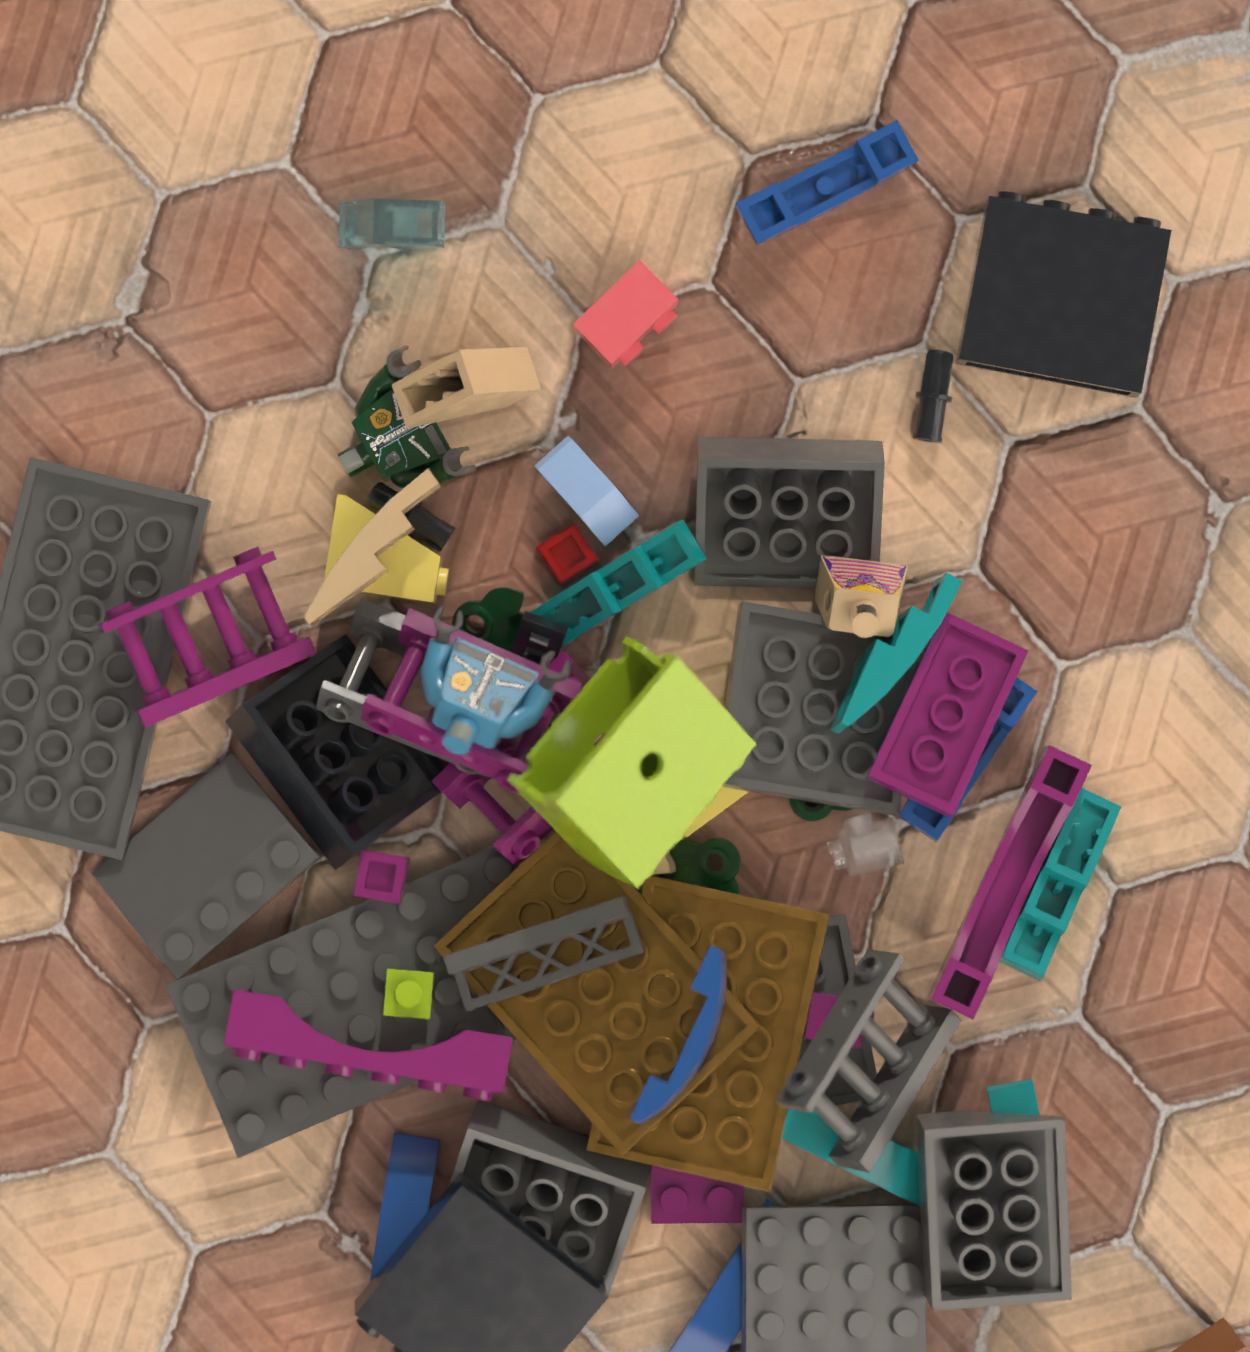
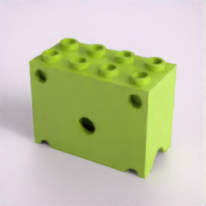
M626 636L621 642L624 647L622 656L616 661L610 659L605 661L527 754L528 766L526 771L518 776L511 774L507 781L588 865L633 887L639 888L644 880L648 879L655 872L658 863L672 846L684 837L687 828L700 812L712 803L716 793L733 772L737 771L744 764L747 755L756 746V743L678 656L667 652L659 658L645 645ZM606 733V735L601 739V741H600V742L596 745V747L594 748V744H595L596 739H597L601 734Z

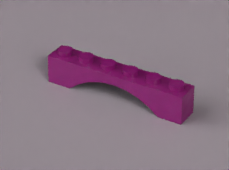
M1053 746L1043 747L927 998L974 1019L993 979L1003 950L1026 897L1078 797L1092 767L1091 764Z
M234 989L224 1045L233 1047L231 1055L233 1057L259 1061L261 1052L279 1055L278 1064L306 1069L307 1060L326 1063L324 1071L326 1073L352 1077L353 1069L358 1068L372 1071V1081L399 1085L400 1076L419 1079L417 1085L419 1089L445 1093L446 1084L465 1087L463 1094L465 1097L491 1101L492 1092L502 1094L504 1092L513 1038L464 1029L444 1041L420 1049L399 1052L367 1051L341 1044L317 1032L299 1018L281 997Z

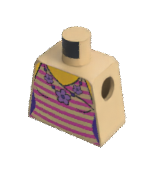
M821 555L814 600L827 628L833 631L855 633L862 638H868L873 635L894 636L902 607L908 565Z

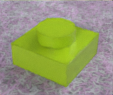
M386 969L383 1016L430 1019L434 972Z

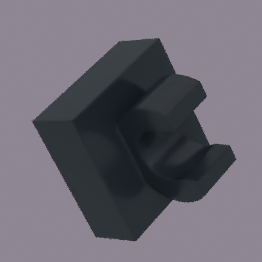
M525 611L510 652L541 665L542 658L547 653L554 651V660L559 655L568 626Z

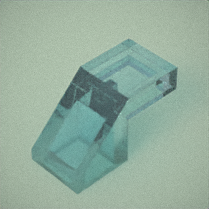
M371 198L340 202L339 248L355 250L390 247L407 251L444 248V201Z

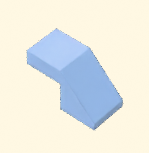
M569 436L563 439L534 465L558 496L574 510L604 546L609 544L639 517L638 513L619 490Z

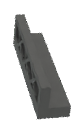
M621 896L446 955L443 958L448 974L455 976L465 1010L471 1011L644 953L645 950L628 898ZM621 920L624 921L632 946L613 952L597 944L606 925ZM596 929L591 940L579 935ZM573 937L587 944L588 947L580 963L569 967L553 959V956L561 940ZM552 944L547 955L535 950ZM594 948L605 953V955L589 960ZM529 952L544 960L534 979L523 981L509 974L517 955ZM507 959L502 970L491 965ZM549 964L561 969L544 975ZM485 967L499 975L491 993L473 998L466 972ZM505 979L516 983V985L501 989Z

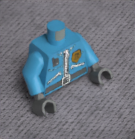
M441 606L433 617V624L437 634L435 638H430L421 669V680L426 701L435 707L432 722L435 726L447 730L442 739L444 747L454 754L464 755L468 753L473 742L486 748H493L502 737L512 738L535 726L555 693L552 689L555 682H562L569 677L571 672L570 662H566L564 669L560 673L551 674L548 672V665L553 660L555 652L547 653L541 661V669L544 675L540 682L536 681L539 673L458 637H456L453 644L449 643L451 634L459 630L463 616L459 610L456 625L446 628L439 621V616L443 609V606Z

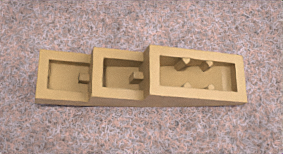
M426 469L391 498L355 536L327 574L306 611L304 618L312 627L388 572L377 557L414 530L404 514L441 488L429 469Z

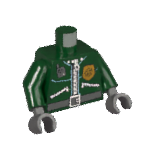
M404 345L388 355L387 364L369 380L354 408L356 418L351 423L361 441L337 454L350 478L375 465L385 482L392 481L396 486L405 488L426 469L430 470L439 484L455 476L470 474L476 470L475 465L462 467L460 463L461 454L469 451V447L451 449L436 422L406 428L392 384L421 367L420 360L411 363L409 366L404 364L402 355L409 348L408 345Z

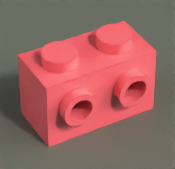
M639 260L573 323V330L611 369L619 362L626 367L645 348L640 343L641 340L652 330L659 335L677 318L678 315L673 310L678 306V299Z

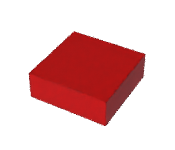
M572 523L535 547L561 587L599 562L575 523Z

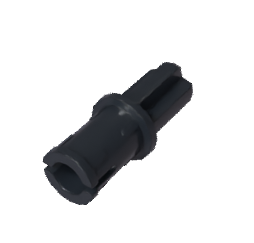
M933 349L926 353L921 392H916L915 395L916 398H919L915 433H913V439L942 443L941 436L946 404L952 401V397L948 396L954 357L948 351Z
M378 482L367 496L366 501L370 506L380 511L398 492L383 482ZM420 502L404 514L414 528L411 534L417 536L440 553L456 528L430 513V511L421 506L423 502Z

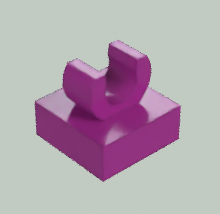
M361 850L353 896L402 904L410 858Z

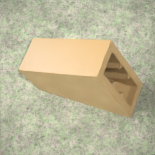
M527 347L459 349L392 384L406 428L505 408L542 390Z

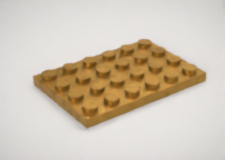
M555 832L443 936L434 947L444 957L621 896L628 898L645 950L644 953L487 1005L619 1153L624 1155L762 1026L726 988L725 1001L717 1033L709 1052L692 1080L666 1108L645 1123H637L631 1120L630 1117L649 1077L658 1076L669 1081L705 1004L707 996L691 989L703 961L635 887L588 865ZM621 920L606 925L597 944L613 952L632 946L624 921ZM596 929L579 935L591 940ZM573 937L561 940L553 959L569 967L578 964L588 945ZM552 944L535 950L547 955ZM594 948L589 960L605 955V953ZM529 952L517 955L509 974L523 981L534 979L544 960ZM507 959L491 965L502 970ZM549 964L544 975L561 969ZM485 967L466 972L469 986L479 997L491 993L499 977L498 974ZM505 979L501 989L516 985V983Z
M650 876L644 881L642 896L702 961H704L710 946L724 950L726 988L762 1027L624 1155L619 1153L593 1123L586 1150L770 1192L788 1108L780 1107L775 1100L784 1087L787 1077L793 1072L799 1061L830 914Z

